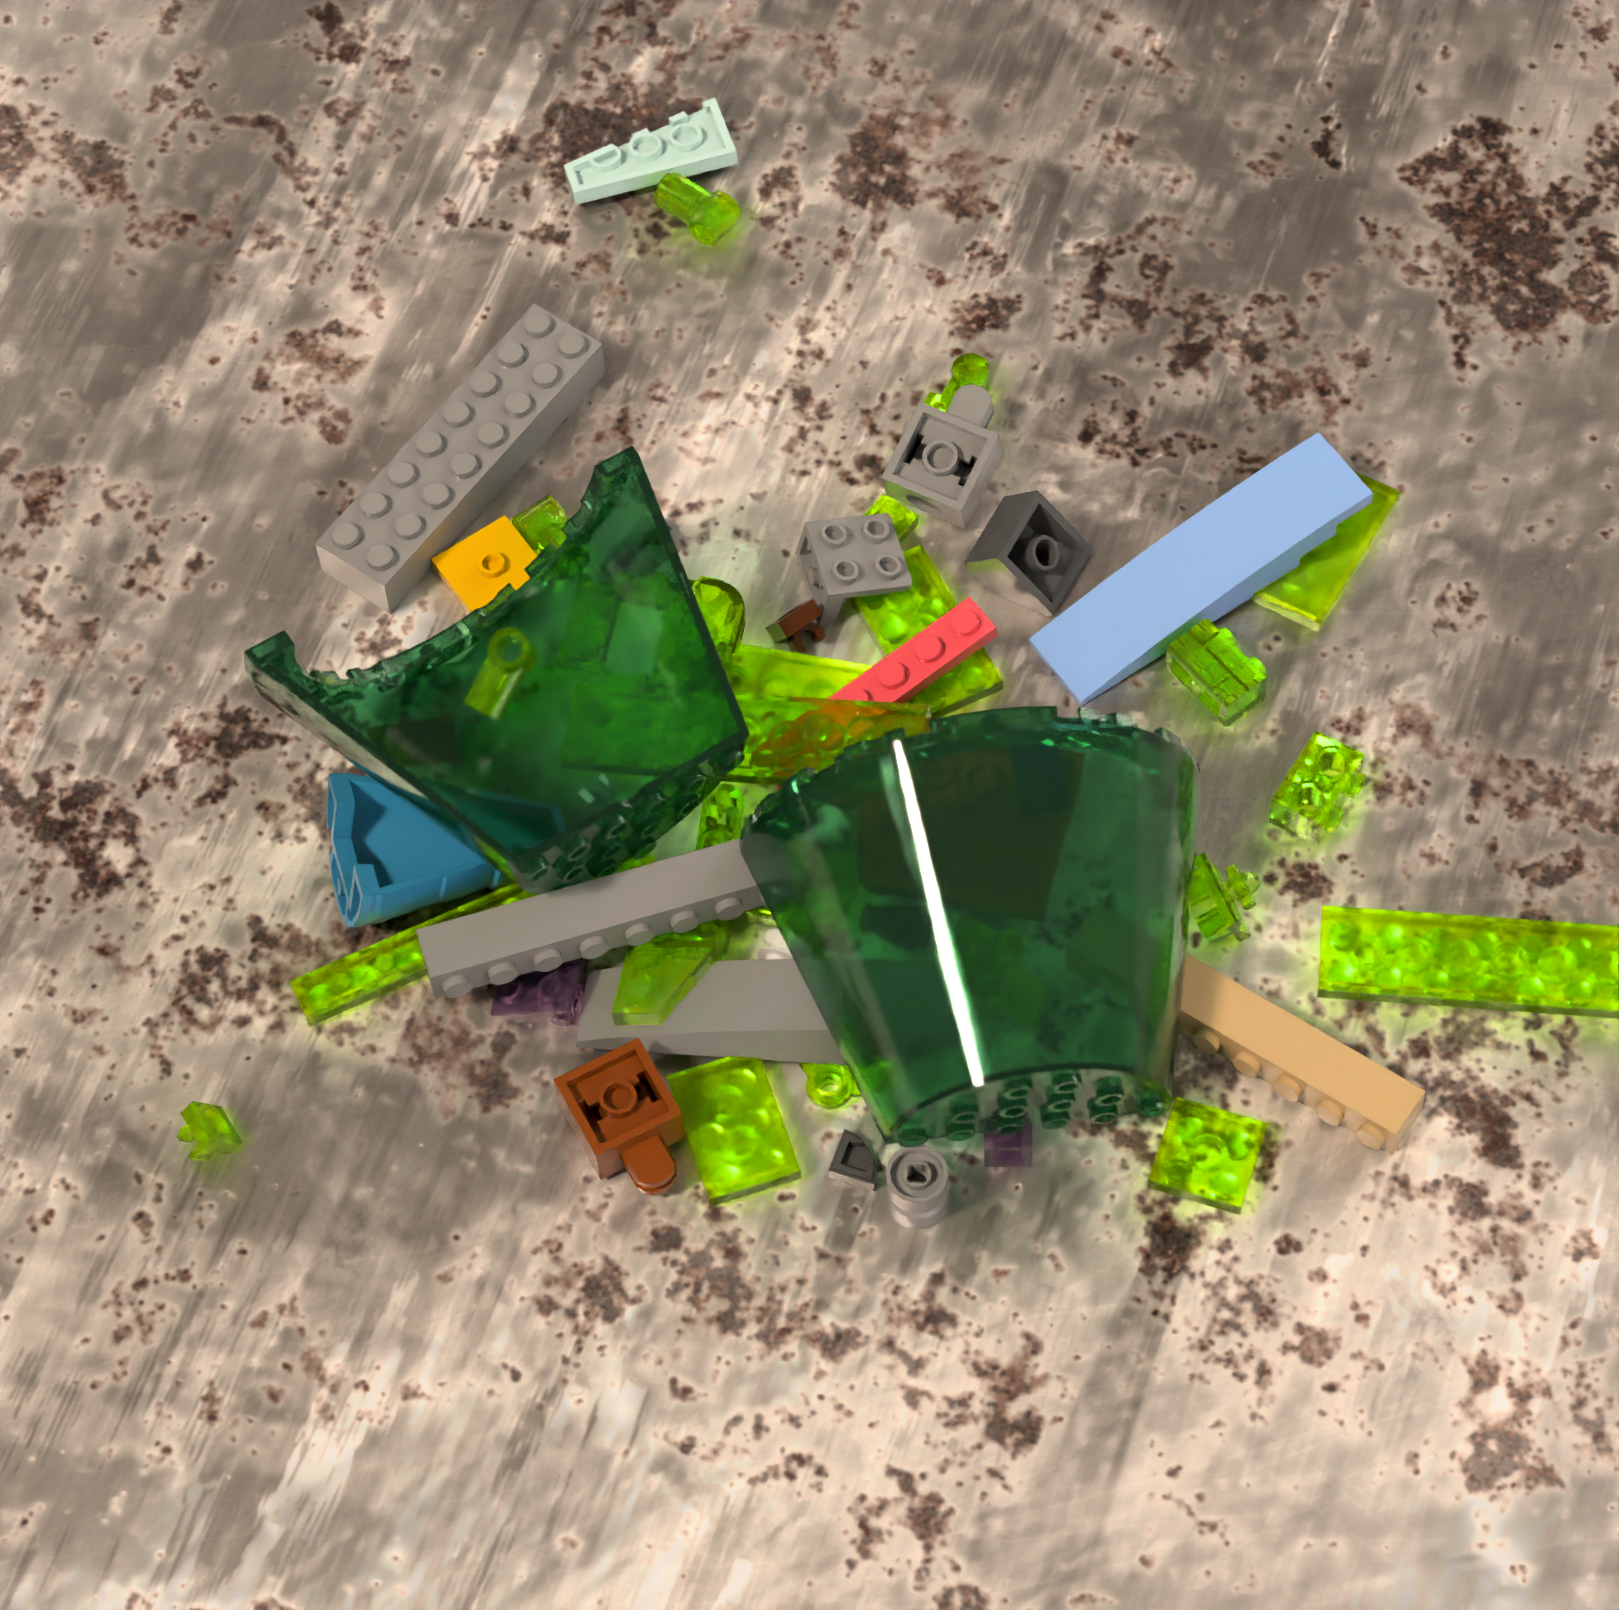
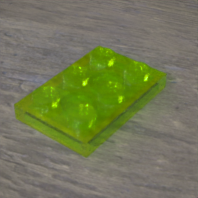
M728 1056L666 1075L670 1093L682 1112L686 1139L710 1207L801 1179V1170L761 1058Z

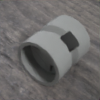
M923 1145L906 1146L896 1151L888 1161L885 1171L888 1210L893 1219L903 1227L915 1230L927 1229L939 1223L948 1209L949 1175L947 1163L940 1153L931 1147Z

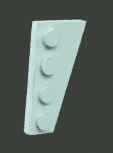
M715 97L703 102V109L691 115H687L683 111L669 117V124L650 133L645 128L632 134L631 140L620 147L609 144L565 164V176L575 205L738 164L735 146Z

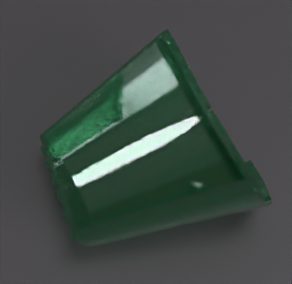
M633 446L594 466L591 480L580 500V509L561 528L567 536L566 540L558 549L553 543H549L524 569L530 578L521 587L515 590L508 583L488 604L475 609L428 640L394 656L380 660L370 668L363 670L359 667L348 669L345 674L349 679H341L335 671L312 670L308 673L303 666L297 664L295 644L285 630L244 651V666L247 676L264 699L512 882L530 893H549L589 881L593 878L597 879L611 875L616 872L620 864L628 859L640 860L654 850L657 845L656 840L688 816L708 797L726 775L738 767L745 759L743 750L750 737L748 727L641 458Z
M1056 706L1000 708L928 720L929 732L906 737L905 728L900 727L885 732L879 738L862 740L844 747V754L834 757L833 765L817 773L814 772V768L808 766L796 772L781 783L782 788L779 791L770 793L761 800V814L759 817L756 814L749 815L742 828L739 840L740 852L885 1144L899 1143L902 1147H915L926 1143L928 1139L947 1137L949 1141H964L974 1137L976 1133L995 1131L997 1135L1006 1136L1022 1131L1024 1128L1023 1123L1041 1122L1044 1129L1055 1130L1064 1128L1074 1121L1090 1120L1094 1124H1104L1112 1122L1123 1115L1137 1114L1140 1118L1157 1117L1165 1113L1166 1110L1171 1109L1203 790L1199 763L1196 764L1194 752L1189 747H1183L1181 739L1174 733L1163 727L1154 730L1153 733L1138 728V724L1133 721V716L1117 712L1102 714L1097 712L1096 709L1084 707L1077 709L1079 718L1058 717Z

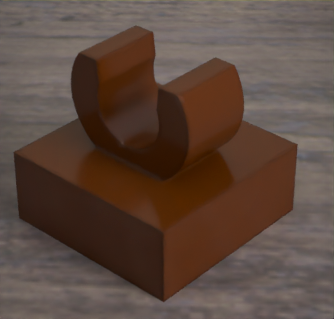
M814 599L800 603L765 628L775 643L788 638V646L796 655L807 651L800 640L803 631L808 632L815 643L825 638L823 629L818 624L811 622L823 614Z

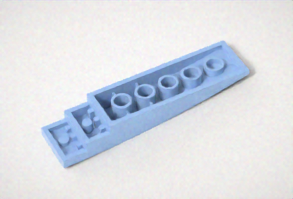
M1317 432L1223 494L1133 558L1030 637L1029 644L1079 705L1083 706L1300 567V557L1335 536L1336 525L1373 502V492L1325 438Z

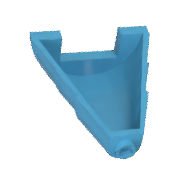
M330 773L328 777L327 829H331L330 841L332 844V851L328 852L330 872L337 907L343 922L348 927H362L368 924L380 923L441 902L454 901L485 888L492 891L561 865L565 861L566 854H572L573 852L571 827H565L559 808L483 793L473 795L423 784L413 785L352 773Z

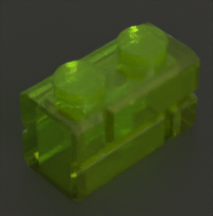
M1204 618L1193 626L1187 634H1182L1166 648L1165 667L1224 727L1230 726L1241 718L1244 712H1249L1266 697L1268 674L1263 664L1254 656L1247 658L1237 648V642L1232 633L1223 626L1217 628L1209 619Z

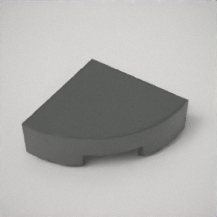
M844 1129L828 1170L829 1177L874 1191L877 1171L873 1155L861 1137Z

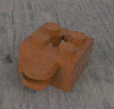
M639 1037L553 1079L558 1104L601 1180L626 1168L637 1189L645 1195H660L672 1188L677 1180V1167L668 1146L686 1138L683 1115Z

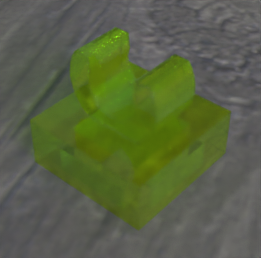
M192 1101L180 1113L187 1125L178 1132V1140L191 1143L196 1138L198 1141L197 1147L188 1155L191 1160L206 1161L214 1152L232 1154L243 1143L221 1106Z

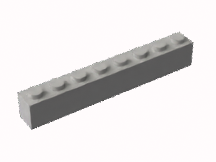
M777 827L416 929L434 998L438 999L445 996L456 998L467 994L473 988L491 983L494 985L506 984L522 974L536 970L540 972L551 971L561 966L562 963L582 957L585 959L597 958L604 955L610 949L624 945H643L652 940L653 937L673 931L675 933H685L693 930L701 923L715 919L730 920L740 916L747 910L761 906H779L789 898L796 897L795 872L780 829Z

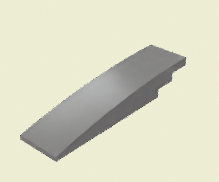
M761 959L671 963L588 970L576 1037V1048L614 1050L639 1037L646 1051L651 1053L859 1066L860 1054L906 1057L908 1045L954 1048L961 984V964L866 959Z

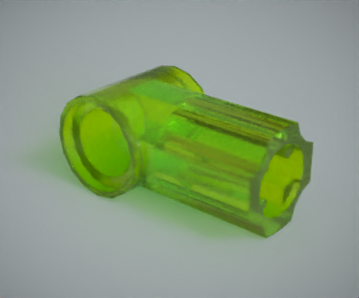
M668 172L659 181L658 188L653 195L655 205L684 222L695 239L708 247H713L742 218L741 208L727 193L716 190L711 194L677 172L673 174Z
M547 495L511 518V523L532 550L536 549L562 581H575L586 574L587 569L594 562L593 553L570 528L566 514L552 496Z
M513 628L501 629L492 636L488 646L489 654L463 702L498 721H501L525 673L535 666L538 658L535 643L519 630ZM514 641H520L522 644L520 657L513 662H506L504 659L505 648Z

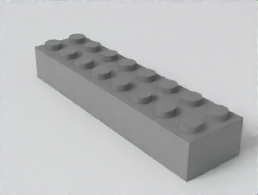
M533 303L316 541L315 545L322 572L387 613L392 614L433 568L431 558L453 546L605 376L606 367L602 343Z

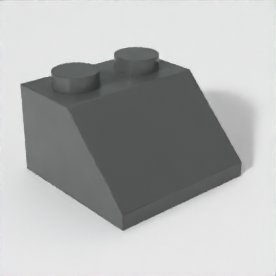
M1036 490L1003 497L965 560L964 565L992 593L1049 617L1055 615L1092 552L1093 547Z

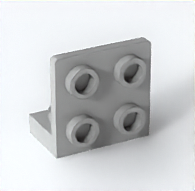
M888 513L805 522L797 546L796 557L809 598L814 599L823 613L816 618L819 626L836 623L841 605H845L846 598L910 590L912 579L891 516Z

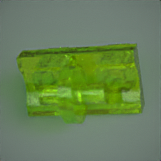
M1205 852L1194 857L1193 861L1197 869L1189 872L1177 881V884L1191 908L1212 897L1216 907L1195 918L1204 938L1211 944L1232 934L1239 942L1252 936L1235 902L1240 901L1244 910H1249L1256 905L1252 894L1261 885L1255 872L1241 873L1238 866L1233 864L1224 870L1229 879L1224 882L1216 865L1211 864Z

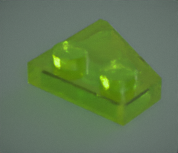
M716 941L647 942L639 946L628 945L611 1012L615 1025H661L674 1010L676 1002L686 997L696 985L694 976L706 962L714 964L719 959L720 953Z

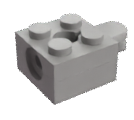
M972 384L960 387L946 412L919 401L881 477L888 497L964 529L967 528L1004 454L999 434L987 429L994 414L992 398L987 390Z

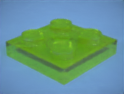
M1176 1096L1148 1178L1147 1188L1240 1215L1267 1134L1268 1123Z

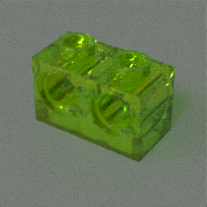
M1315 730L1271 800L1269 823L1318 846L1327 832L1334 834L1338 829L1345 813V809L1342 807L1348 797L1355 799L1359 795L1367 776L1362 773L1364 754ZM1334 770L1340 773V775L1330 776L1323 773V771ZM1313 805L1318 810L1308 811L1301 808V806Z

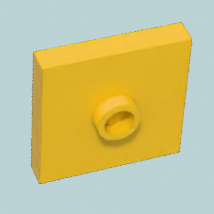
M505 515L431 558L433 569L479 628L554 584L551 572Z

